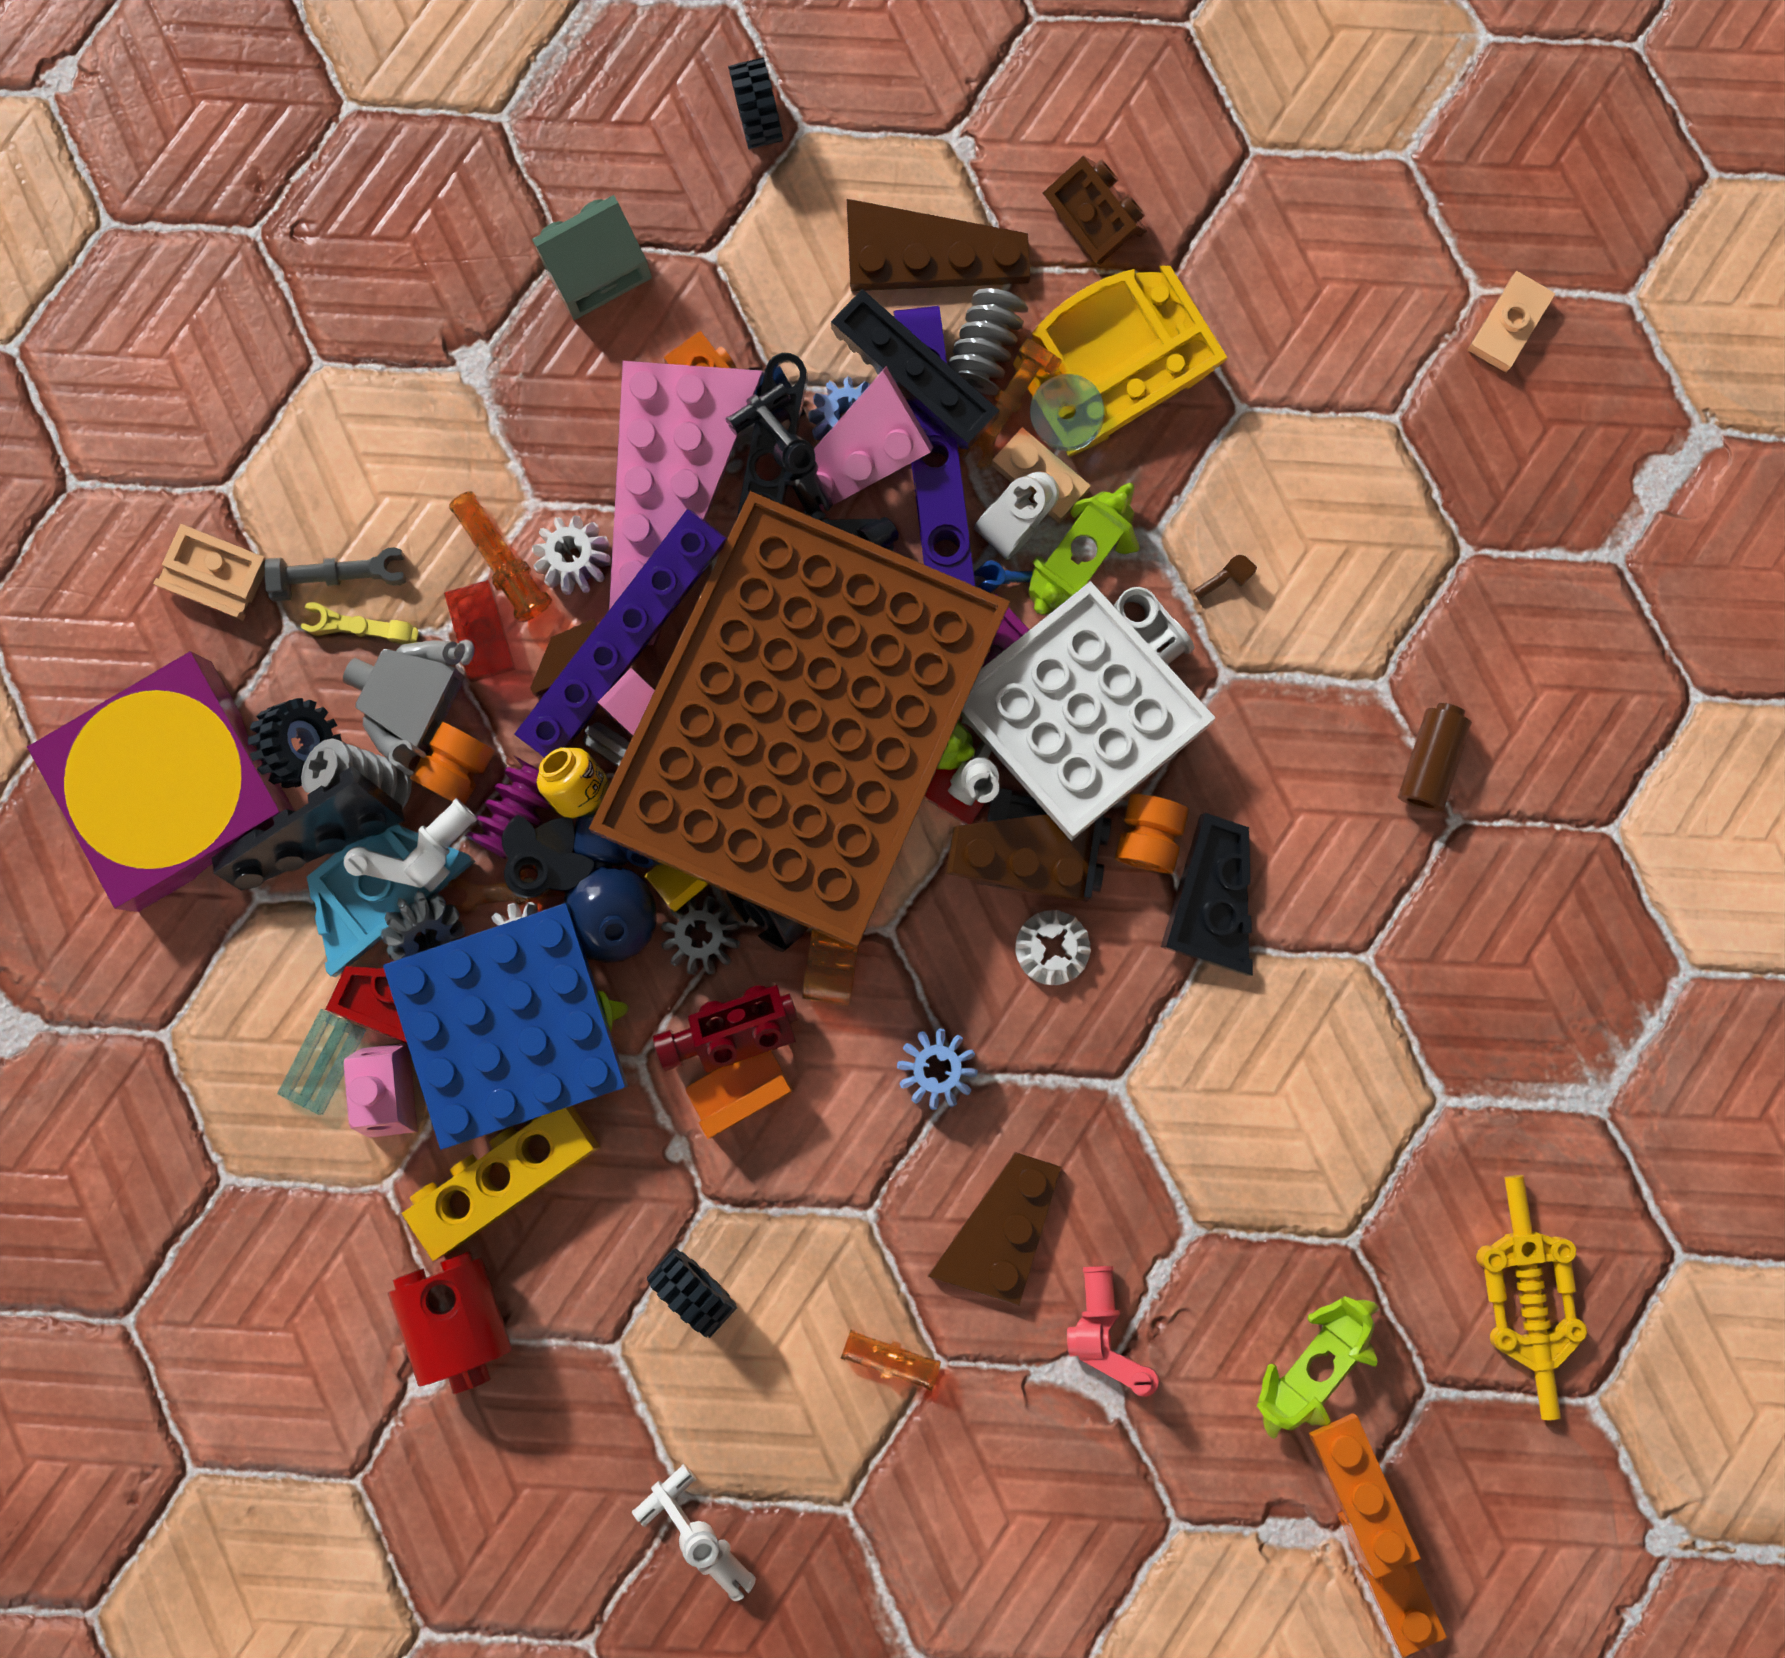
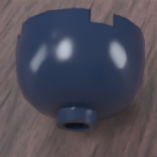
M606 866L595 867L575 888L565 893L564 903L569 904L576 931L586 957L590 960L602 963L623 962L639 954L651 941L657 923L656 903L646 882L631 870L621 868L622 870L615 868L606 869Z

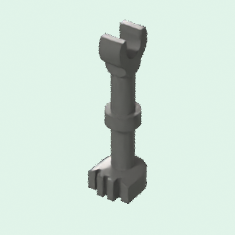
M393 547L383 550L377 557H372L369 560L338 562L337 558H325L321 564L288 566L283 558L266 559V592L269 593V599L274 602L291 600V584L326 582L327 586L340 585L341 580L373 578L382 579L387 584L393 586L406 583L404 573H390L387 571V566L391 561L404 560V553L401 549Z

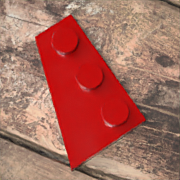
M345 966L325 1010L407 1044L384 968Z

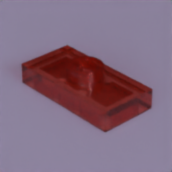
M486 580L445 592L444 595L457 642L459 643L467 639L475 647L473 659L468 665H464L468 680L472 683L516 670L491 582Z

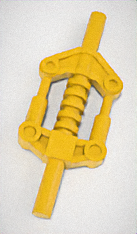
M1524 1175L1507 1176L1504 1179L1513 1233L1505 1234L1504 1237L1491 1246H1482L1476 1254L1478 1264L1484 1268L1488 1300L1493 1302L1496 1327L1490 1333V1341L1496 1349L1534 1371L1541 1419L1557 1420L1561 1418L1554 1368H1558L1587 1335L1586 1325L1576 1317L1573 1292H1576L1572 1260L1576 1256V1247L1565 1238L1549 1237L1532 1231ZM1553 1262L1557 1292L1562 1293L1565 1318L1552 1331H1548L1551 1328L1550 1319L1546 1318V1315L1549 1314L1548 1306H1545L1543 1303L1547 1301L1546 1293L1541 1290L1545 1288L1544 1280L1539 1277L1543 1275L1542 1267L1538 1266L1537 1263ZM1515 1265L1518 1266L1515 1269V1275L1520 1278V1281L1517 1282V1288L1519 1291H1522V1294L1519 1295V1301L1521 1304H1524V1307L1521 1308V1315L1526 1317V1320L1523 1321V1328L1528 1330V1334L1520 1335L1507 1327L1504 1301H1507L1503 1269Z

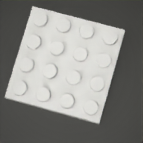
M1091 581L981 669L961 713V717L1071 841L1212 725L1216 719Z

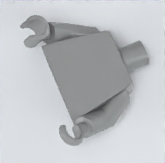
M431 640L403 644L396 651L384 649L374 666L353 658L344 671L343 682L362 691L355 708L364 713L363 727L377 750L387 757L393 766L409 776L414 773L408 767L410 760L417 755L423 759L428 755L431 748L430 742L441 723L444 722L465 679L463 674L450 665L458 664L460 661L463 665H468L471 662L475 647L470 640H462L459 643Z

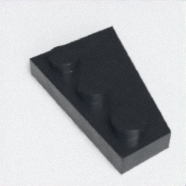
M1208 813L1200 814L1161 948L1246 976H1253V961L1249 959V933H1252L1251 915H1248L1247 887L1250 884L1249 827Z

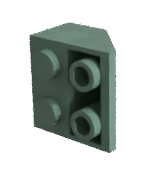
M614 195L605 200L598 199L588 203L576 216L565 222L557 221L549 224L541 231L539 236L532 239L550 280L573 320L584 316L652 278L647 260Z

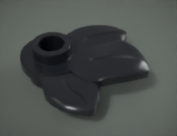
M516 815L508 823L502 835V848L508 859L504 870V879L512 893L522 898H535L542 895L547 889L569 891L575 888L581 880L585 879L592 872L594 867L593 860L586 856L572 853L575 833L571 818L563 817L550 820L536 829L520 815ZM530 868L537 873L538 877L535 881L527 883L520 879V872Z

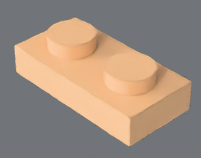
M1023 427L992 460L991 466L1011 483L1034 472H1045L1052 476L1058 484L1059 498L1048 514L1059 524L1071 512L1074 504L1089 492L1091 487L1089 483ZM1031 487L1029 489L1031 490L1032 494L1029 498L1033 502H1035L1033 497L1037 491L1034 489V487Z

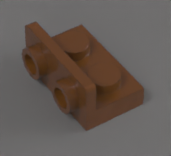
M1083 155L1043 192V195L1093 261L1101 265L1134 234L1141 237L1147 232V229L1140 221L1145 214L1130 195L1122 198L1113 186L1118 181V178L1103 160L1096 164Z

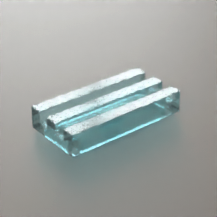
M320 1009L277 1094L318 1115H323L344 1075V1059L356 1052L367 1029L354 1025L350 1021L338 1017L325 1009ZM327 1025L335 1026L301 1093L294 1091ZM347 1032L349 1035L314 1101L311 1097L344 1033Z

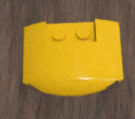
M1159 266L1161 273H1135V269L1123 271L1080 290L1055 308L1031 333L1033 338L1029 342L1022 359L1017 355L1013 363L1015 370L1069 457L1107 440L1110 434L1185 388L1188 390L1227 360L1228 357L1171 266Z

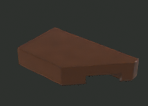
M594 619L551 637L530 687L535 697L547 692L597 627Z

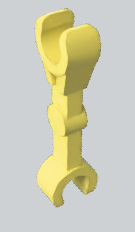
M316 602L305 605L306 610L321 613V620L317 625L301 624L302 629L314 636L347 632L354 633L360 637L385 638L388 641L401 645L417 642L419 631L408 622L391 620L388 623L365 619L361 616H344Z

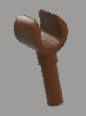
M1236 555L1216 576L1201 584L1192 592L1199 600L1223 585L1229 578L1242 587L1256 572L1257 566L1246 556Z

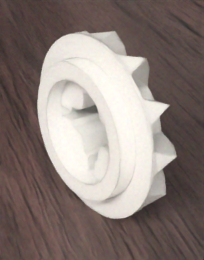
M1058 910L1044 911L1032 916L1021 927L1016 939V956L1021 968L1030 978L1046 985H1060L1076 978L1085 969L1091 953L1088 931L1075 916ZM1062 931H1065L1066 934L1063 937L1064 941L1061 947L1071 959L1068 960L1065 957L1061 958L1055 955L1042 965L1040 962L1044 958L1043 954L1046 948L1041 944V940L1035 936L1038 934L1042 938L1046 937L1052 940L1056 935H1060Z

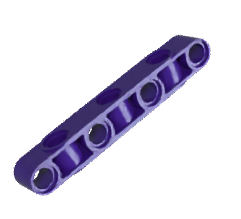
M939 305L895 310L893 312L894 317L947 363ZM911 400L907 401L933 446L930 453H940L947 459L943 466L937 468L926 465L923 461L925 456L911 463L924 565L975 586L957 442L953 437H947L941 426L934 425L925 412L920 413L914 402ZM950 540L956 544L958 552L950 557H942L934 551L933 547L939 541Z

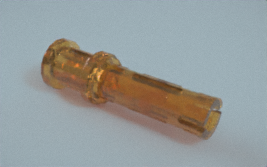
M472 491L465 492L453 499L449 504V509L455 514L473 544L494 573L492 575V584L497 591L504 592L514 607L513 616L518 622H526L543 613L552 602L551 597L547 592L540 591L530 576L531 567L522 559H516L500 535V532L478 502L475 493Z

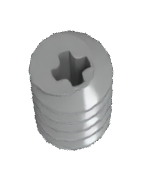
M985 288L979 289L973 294L971 301L973 306L967 310L965 317L967 323L961 326L959 332L961 339L955 342L953 348L955 356L951 357L947 364L978 392L987 395H997L999 387L990 381L989 378L1001 379L1004 377L1005 370L995 362L1005 363L1010 361L1011 353L1001 346L1016 345L1017 337L1008 329H1022L1024 321L1014 312L1026 313L1029 308L1022 299L1008 291Z
M333 738L323 740L316 745L303 765L301 782L303 789L307 793L313 792L320 786L331 789L340 783L339 774L351 766L401 804L402 809L408 802L411 793V776L393 766L388 758L375 755L373 752L345 744Z

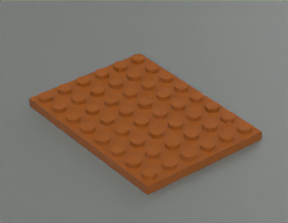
M750 491L589 827L590 832L847 945L858 948L1008 610L1010 601Z

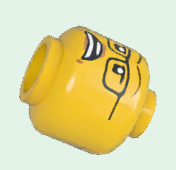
M559 748L550 752L540 764L536 782L539 792L555 811L568 818H577L596 811L608 788V780L603 770L590 754L581 748Z

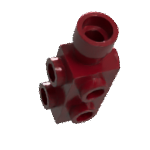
M758 985L749 988L743 997L726 1003L719 1001L705 1003L701 1006L699 1012L688 1016L690 1028L677 1033L668 1030L654 1035L653 1042L665 1072L683 1066V1060L699 1056L705 1072L708 1073L796 1042L791 1023L798 1021L799 1018L790 993L781 996L777 985L769 988Z

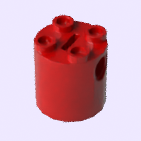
M470 1251L440 1262L443 1271L426 1277L423 1268L392 1280L395 1289L387 1292L419 1387L448 1378L453 1394L472 1389L491 1380L486 1366L487 1362L513 1350L483 1259L481 1257L473 1260ZM446 1285L454 1291L456 1302L453 1308L442 1311L432 1305L430 1293L434 1286Z

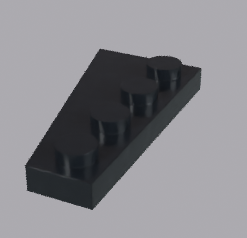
M351 766L339 774L340 783L331 789L320 786L307 795L308 804L299 810H283L273 817L274 826L268 830H253L213 856V872L241 891L258 887L270 878L287 871L298 870L305 863L326 854L340 852L347 845L369 836L382 834L387 828L404 822L402 805Z

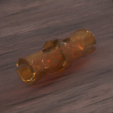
M850 1329L840 1358L841 1360H847L881 1372L880 1378L890 1380L892 1376L926 1388L928 1391H932L941 1365L940 1360H934L901 1348L900 1342L892 1340L891 1344L857 1333Z

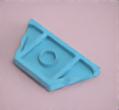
M398 824L387 828L382 834L369 836L347 845L342 851L332 855L306 877L310 897L316 905L315 920L318 934L322 935L327 957V962H325L327 973L331 977H337L344 971L345 966L352 965L382 940V929L388 927L384 919L386 912H400L397 904L399 898L406 900L410 904L415 902V895L417 891L424 893L427 901L430 900L436 893L440 892L476 861L473 857L448 847L450 853L446 856L444 866L450 873L433 891L429 892L424 886L419 888L367 875L354 876L348 873L344 866V857L348 850L358 846L404 860L417 847L418 833Z

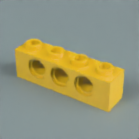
M573 1106L531 1119L533 1122L518 1132L513 1126L506 1129L489 1142L493 1150L478 1160L474 1154L466 1157L449 1170L453 1176L450 1180L440 1187H437L435 1182H431L409 1198L413 1205L401 1214L433 1262L450 1254L601 1148ZM535 1135L545 1137L550 1144V1153L543 1162L536 1161L529 1153V1143ZM497 1162L504 1164L510 1172L509 1184L504 1189L496 1188L489 1178L490 1170ZM457 1190L464 1192L470 1200L469 1212L464 1217L456 1215L450 1207L451 1196Z

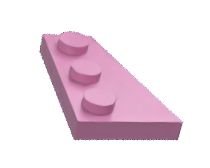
M887 366L814 447L815 461L819 467L816 473L828 496L832 499L833 505L927 455L933 449L930 440ZM820 504V505H819L820 509H821L822 511L825 510L824 507H823V505Z

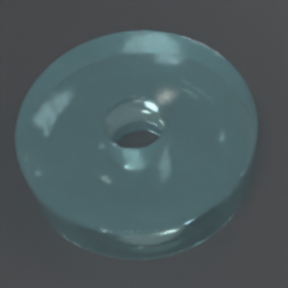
M1061 374L1048 379L1037 389L1031 401L1030 417L1037 436L1046 445L1056 450L1073 451L1085 447L1097 437L1104 422V404L1100 392L1092 382L1079 375ZM1063 407H1074L1076 410L1075 415L1071 419H1062L1059 416V412Z

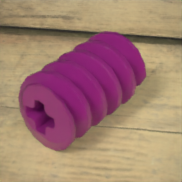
M516 756L514 757L520 763L522 769L506 767L504 771L513 784L497 783L494 787L503 798L502 802L487 799L485 805L493 814L492 818L477 816L478 820L476 822L482 828L483 833L467 832L465 835L505 860L506 855L502 848V835L508 823L516 815H520L532 825L540 826L543 824V820L536 813V808L552 809L549 802L539 792L536 783L539 769Z

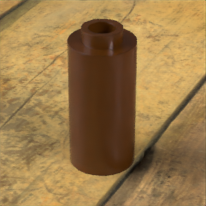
M1438 703L1437 708L1426 709L1398 799L1424 810L1444 811L1472 724L1471 720L1464 716V709L1448 703Z

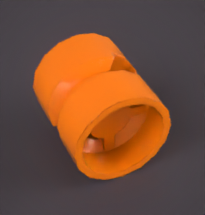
M442 722L430 742L433 750L432 756H425L424 759H420L410 779L451 802L457 798L466 805L476 788V784L472 779L474 774H484L496 751L463 731Z
M1131 794L1124 821L1130 829L1129 832L1120 834L1114 859L1132 867L1158 873L1173 874L1180 847L1174 842V838L1183 835L1189 808L1160 797Z

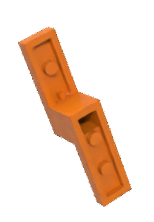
M1352 1413L1327 1426L1309 1432L1343 1510L1337 1513L1398 1653L1403 1658L1446 1639L1447 1636L1414 1564L1415 1561L1421 1559L1358 1416Z

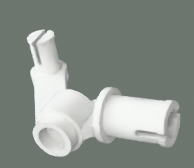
M962 719V723L968 725V723L964 719ZM983 740L979 744L972 760L961 763L950 780L952 785L948 789L951 795L969 806L973 804L975 799L980 803L989 802L999 792V773L996 766L988 760L991 749Z
M455 798L453 803L427 828L425 826L419 828L417 847L404 860L358 846L348 850L344 857V866L348 873L354 876L367 875L419 888L424 886L431 892L450 873L444 866L446 856L450 853L448 847L478 818L460 800Z
M683 1463L664 1483L657 1481L651 1487L653 1493L638 1507L633 1509L632 1514L638 1522L640 1521L643 1527H646L665 1508L680 1531L679 1546L686 1562L691 1566L697 1567L703 1575L710 1574L733 1601H739L744 1598V1594L738 1589L741 1585L749 1593L755 1584L756 1578L730 1552L731 1546L725 1539L718 1541L714 1530L706 1522L696 1521L691 1523L675 1498L693 1481L697 1480L692 1471Z

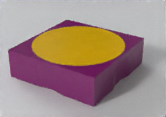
M191 651L27 746L114 909L140 912L196 879L202 871L212 864L213 856L251 831H266L274 826L273 817L283 810L290 809L295 811L280 783L274 785L268 781L271 772L261 775L257 770L263 764L261 760L252 761L250 753L257 750L253 745H248L249 736L246 732L242 715L212 661Z

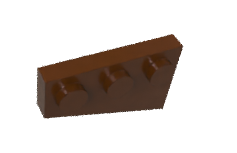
M1014 1152L981 1198L982 1200L957 1232L946 1251L928 1273V1277L1020 1306L1061 1166Z

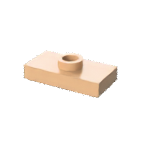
M1516 271L1467 350L1507 373L1556 293Z

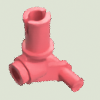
M1113 1266L1083 1267L1086 1311L1082 1312V1318L1077 1323V1327H1068L1067 1329L1069 1356H1078L1086 1364L1130 1387L1138 1396H1151L1159 1387V1378L1155 1370L1142 1366L1111 1350L1110 1329L1120 1316V1310H1115Z

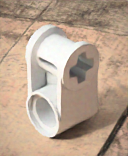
M1034 472L1014 480L999 499L979 518L974 526V530L1006 560H1009L1027 543L1033 535L1035 528L1057 503L1059 498L1057 482L1045 472ZM1031 487H1034V489L1037 491L1033 497L1035 503H1031L1029 500V497L1032 494L1031 490L1029 489Z
M1132 587L1124 591L1114 604L1119 613L1167 665L1183 652L1189 654L1195 649L1194 643L1185 629L1170 616L1155 595L1148 589ZM1135 602L1141 605L1145 611V620L1134 622L1128 619L1124 613V604ZM1166 643H1170V645L1166 647L1163 651H1161L1160 653L1157 652V650L1160 649L1163 645H1165Z

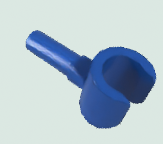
M990 560L975 570L974 576L984 577L987 581L982 582L977 587L992 593L1001 584L1031 582L1032 571L1004 570L999 563Z

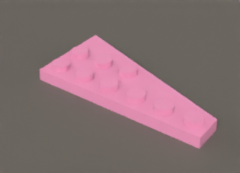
M623 361L609 610L687 509L692 510L702 519L706 520L738 435L731 431L725 418L747 405L746 400L755 394L756 389L760 385L764 375L763 371ZM663 626L648 645H656Z

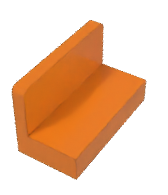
M772 1051L719 1068L690 1084L685 1089L701 1119L698 1123L707 1139L716 1136L794 1091Z

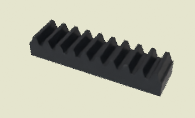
M863 289L831 321V329L838 340H844L853 353H859L863 362L867 365L871 364L878 375L887 366L905 399L914 402L917 410L920 413L925 412L934 425L941 426L945 435L953 437L961 449L968 450L999 418L1000 410Z

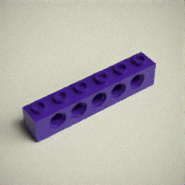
M687 509L514 735L544 758L555 749L568 748L599 709L598 701L633 665L722 550L727 538L695 512Z

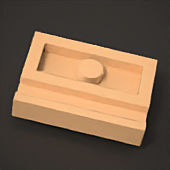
M180 524L162 563V566H164L159 579L156 578L153 584L160 589L244 621L246 607L249 602L252 603L265 574L266 558Z

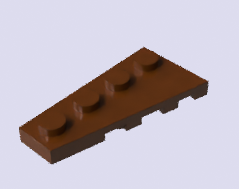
M847 199L851 291H860L861 289L871 291L1025 284L1030 281L1028 233Z

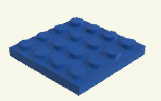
M568 903L383 965L440 1150L628 1087Z

